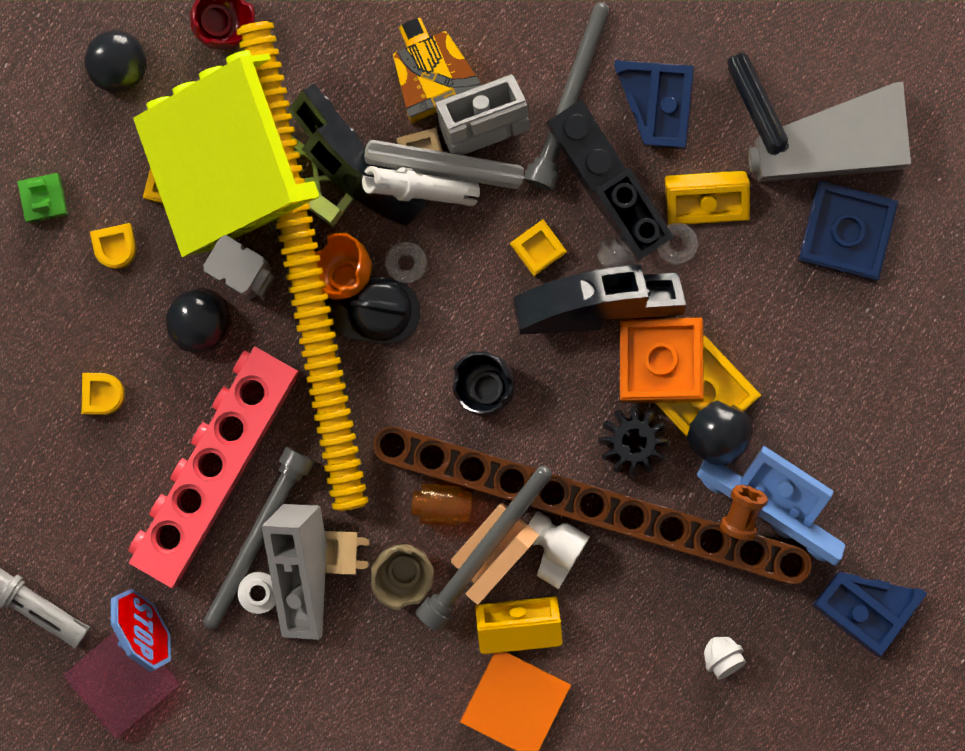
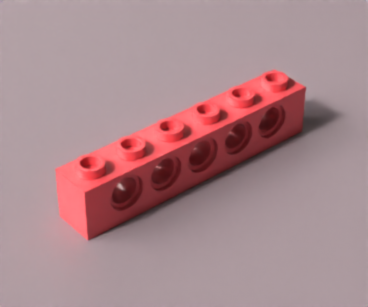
M254 346L251 353L244 350L233 368V372L237 374L236 379L230 389L223 386L212 405V408L217 411L209 425L203 422L197 429L191 441V444L196 447L189 460L187 461L182 458L170 477V480L175 482L168 496L161 494L149 513L154 518L147 532L140 530L128 549V552L133 554L129 564L170 588L178 586L300 375L299 371ZM251 382H259L264 388L262 401L255 405H248L243 399V390ZM236 417L243 424V433L239 439L228 441L223 436L222 426L227 419ZM210 453L217 454L223 464L221 472L214 477L205 475L201 467L203 458ZM189 489L196 490L202 500L200 508L194 513L186 512L181 506V496ZM167 525L175 526L180 532V542L173 549L164 547L160 541V533Z

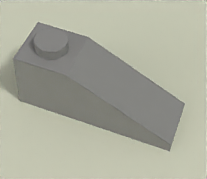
M283 504L262 525L281 635L285 638L319 640L323 636L327 548L321 507L318 505Z

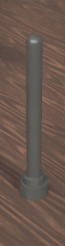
M598 2L593 7L555 116L575 104L579 98L609 13V7L604 2ZM550 130L540 158L536 157L533 164H528L524 181L534 187L554 191L559 178L557 173L558 165L555 162L561 147Z
M287 446L279 459V462L282 463L278 470L281 472V475L203 620L206 629L215 630L219 627L238 591L240 582L246 576L264 542L262 525L284 504L296 480L300 482L303 475H309L315 461L308 456Z
M540 466L441 593L439 595L434 594L431 598H425L417 608L415 613L425 625L437 632H442L452 619L451 612L454 610L452 604L550 481L552 471L549 467Z

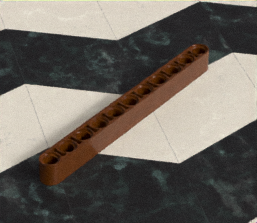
M390 426L384 428L374 439L375 454L380 460L388 464L511 501L519 492L514 494L507 493L501 488L500 477L502 473L509 469L519 471L523 475L525 485L537 470L536 468L399 427ZM390 434H398L405 443L402 454L394 458L387 457L381 448L383 439ZM429 446L441 448L445 455L443 464L434 470L425 468L421 462V454ZM471 457L479 459L485 468L483 476L474 482L465 480L460 472L462 462ZM552 474L550 481H555L562 487V500L556 505H547L541 500L539 493L530 505L537 509L784 583H800L811 572L812 563L810 557L799 547L756 535L752 540L736 539L724 533L719 523L556 474ZM588 493H595L603 502L602 511L595 517L585 516L580 509V501ZM628 505L638 507L642 513V521L634 529L625 528L620 521V513ZM668 517L678 519L682 526L680 536L673 541L665 540L660 533V525ZM708 529L716 530L721 536L719 549L712 553H707L700 545V537ZM748 541L756 542L761 550L759 560L751 565L744 563L740 557V549ZM794 553L800 560V569L794 576L788 577L781 571L780 561L786 554Z

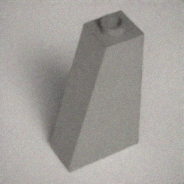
M903 82L887 85L782 126L788 137L789 148L787 151L780 152L776 156L767 152L760 135L754 141V147L748 149L750 172H757L758 182L904 170L911 164Z

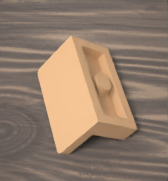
M499 504L453 556L451 563L459 569L505 511L507 508L505 504ZM520 518L471 581L474 584L466 592V595L478 605L529 549L539 534Z

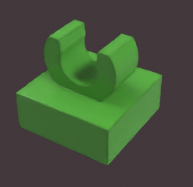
M54 173L17 181L24 217L27 223L68 215L60 174Z

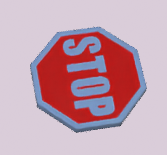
M129 589L111 598V626L119 639L117 646L122 648L130 659L149 672L170 662L171 636L155 605L134 589Z

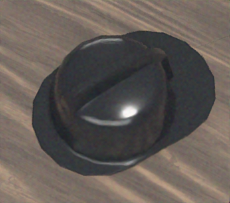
M370 276L368 284L357 295L340 300H333L328 297L325 300V305L330 306L331 309L327 313L328 319H333V325L330 328L338 335L349 339L381 344L397 343L411 335L420 319V303L415 292L405 283L390 278Z

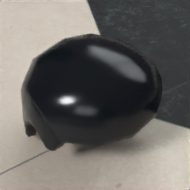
M115 29L101 32L89 42L84 56L86 73L94 85L113 94L129 91L142 81L147 68V58L140 41L134 35Z
M196 288L182 293L172 302L167 311L165 323L170 340L181 350L197 354L215 348L222 341L228 327L231 325V315L226 301L215 291Z
M481 351L468 353L455 364L453 368L455 377L452 391L464 410L477 416L495 415L511 402L515 389V378L504 359L490 352Z
M714 401L700 410L691 422L687 435L689 447L708 463L723 465L734 462L748 449L753 434L752 421L749 415L735 405L728 406L720 401Z

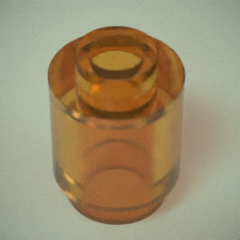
M422 483L421 490L413 491L411 516H419V524L459 527V523L469 524L472 493L469 490H462L461 486Z

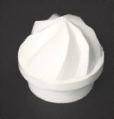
M714 637L708 642L704 651L705 667L708 672H714L717 679H723L745 665L746 661L742 656L744 650L741 645H737L730 637Z

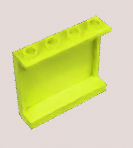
M249 50L234 53L226 58L227 64L225 66H216L200 72V80L197 82H186L172 89L174 95L160 97L146 104L148 110L133 118L182 257L211 252L220 237L227 235L235 240L320 197L314 181L301 184L295 183L255 69L271 60L269 53L252 56Z

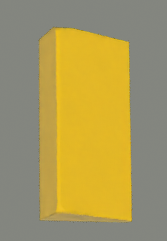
M745 171L665 176L668 225L750 220V182Z
M555 596L475 605L481 654L557 647L563 643L558 599Z

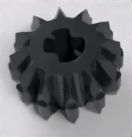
M632 406L629 412L630 421L626 420L621 410L614 412L615 419L620 425L619 427H616L611 422L604 421L602 427L613 433V436L599 437L598 444H612L613 450L603 453L601 457L604 461L611 459L615 455L619 457L613 466L614 472H620L625 462H629L628 474L630 477H635L637 475V462L640 461L643 470L648 474L653 471L652 465L647 459L649 456L655 461H664L665 456L654 450V447L668 446L669 440L666 438L655 439L654 434L666 428L663 422L656 424L652 428L648 426L654 417V412L647 411L642 421H638V407ZM629 430H635L638 438H644V447H637L639 452L635 454L630 453V447L622 443L623 436H630Z

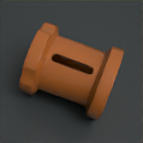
M736 485L735 488H732L730 494L733 499L728 515L722 518L720 528L724 533L736 539L752 540L757 533L755 523L759 512L767 505L768 497L762 491L751 486Z

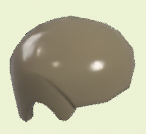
M408 544L395 545L385 549L372 565L371 588L378 601L392 610L400 611L405 606L421 603L434 583V568L426 553Z

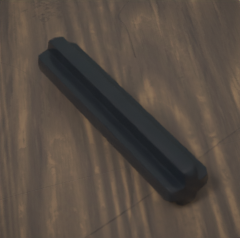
M739 53L736 56H731L727 60L728 70L767 152L776 156L780 152L787 151L789 148L788 137L748 55Z

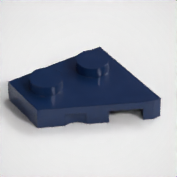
M615 60L614 67L623 86L644 145L646 147L687 150L694 66Z
M838 572L833 576L812 606L873 655L880 657L927 593L923 589H910L891 585L890 582L876 579L868 580L860 578L858 575Z

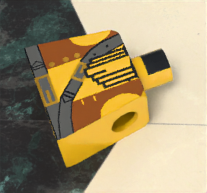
M421 18L410 20L399 27L407 47L395 52L393 57L411 124L437 113L435 102L482 86L446 31L429 37Z

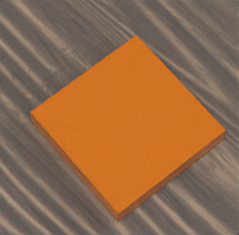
M703 318L620 320L621 403L704 402Z
M508 652L494 653L460 723L516 751H539L571 684Z

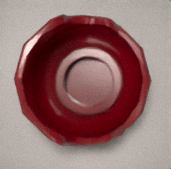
M195 0L189 11L193 34L202 44L211 49L230 50L238 46L243 39L242 36L237 35V29L242 25L255 23L254 7L251 3H247L244 0Z

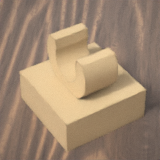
M325 531L327 542L325 573L356 574V569L368 567L367 561H358L356 559L357 546L369 545L367 538L357 537L356 532Z

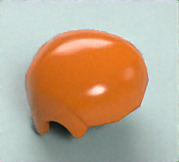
M347 233L328 235L327 245L322 250L315 252V255H320L321 259L317 262L318 268L323 269V274H320V280H324L326 284L325 287H322L323 294L327 293L328 297L333 300L353 297L368 284L372 273L373 265L368 251L363 244Z

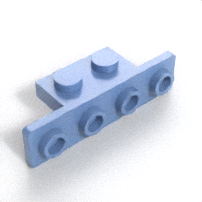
M765 446L762 447L742 477L725 465H715L703 460L697 476L702 479L703 484L709 490L718 494L723 493L730 498L732 488H735L736 485L751 486L762 491L768 497V502L760 510L758 516L770 523L774 531L786 539L793 538L804 545L807 551L817 560L828 561L837 566L842 559L845 544L813 523L832 497V489Z

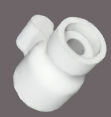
M537 511L529 523V526L539 534L532 545L540 544L544 548L537 576L559 589L590 536L567 523L558 526L554 525L550 517Z

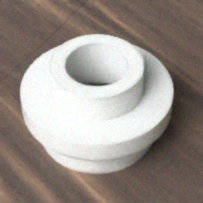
M254 572L244 577L240 582L238 599L247 611L261 614L271 610L276 605L271 575L264 572ZM261 585L264 587L266 596L262 601H256L252 598L251 589L253 586Z

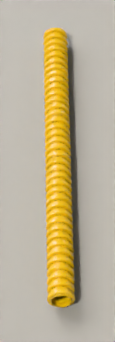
M261 21L242 25L237 29V35L242 36L243 39L239 43L240 48L249 50L251 56L269 53L271 60L255 69L295 183H305V179L300 178L299 172L303 171L302 165H297L296 160L300 158V154L294 150V146L298 145L297 140H292L291 133L295 132V129L289 125V120H292V114H287L286 107H289L290 104L288 100H284V94H287V89L285 87L282 88L281 82L285 79L284 75H279L278 70L282 68V64L276 60V56L279 55V49H274L273 43L277 42L276 36L271 35L274 24L272 22L269 23V21ZM305 204L279 217L276 229H281L282 233L281 236H278L279 242L284 243L281 254L286 255L287 261L283 262L285 268H289L290 274L286 275V279L291 280L292 287L288 289L289 293H294L295 299L291 300V304L297 308L294 318L299 319L300 325H297L296 329L297 332L302 333V338H299V344H304L305 350L301 352L302 357L307 358L304 369L309 370L310 376H307L306 379L308 383H312L309 394L314 395L315 401L311 404L312 408H317L318 412L314 415V419L320 422V426L317 427V433L322 434L323 439L319 440L320 446L325 447V452H322V458L327 459L328 462L324 468L326 472H330L327 483L332 484L333 487L329 491L330 497H335L332 508L337 511H346L365 506L369 499L368 496L363 495V491L366 490V484L361 483L360 480L364 477L363 471L358 470V466L361 465V459L356 458L355 455L359 449L358 446L353 445L356 434L351 433L350 430L354 424L352 420H348L351 409L346 408L345 402L349 399L348 395H343V389L346 388V384L340 380V377L344 374L343 370H338L337 364L341 363V359L335 355L338 345L333 344L332 339L336 337V334L330 330V326L333 325V319H328L327 315L331 309L330 306L325 305L328 294H323L322 287H325L326 284L324 280H320V274H323V269L318 268L317 262L321 259L320 255H315L314 249L318 248V244L312 240L315 230H310L309 223H312L313 219L307 215V210H310V204Z

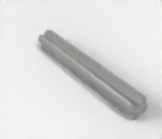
M370 140L365 148L364 160L370 165L394 169L402 167L411 168L412 171L417 173L511 189H518L524 180V168L521 165L377 140Z

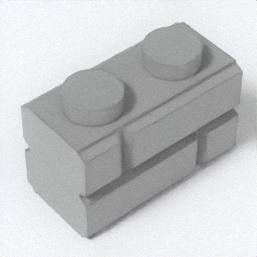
M512 74L435 102L440 131L450 153L465 155L508 139L512 135L516 136L530 130L528 106Z
M227 235L219 238L203 265L204 272L211 278L228 288L230 287L248 300L255 298L256 295L263 297L274 279L270 272L271 265L264 257L249 248L245 249L242 244Z

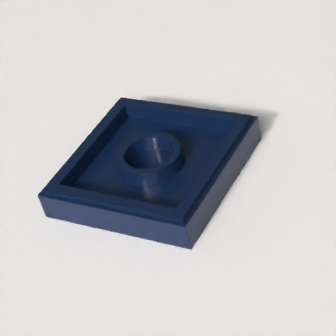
M818 181L797 261L878 281L899 201Z

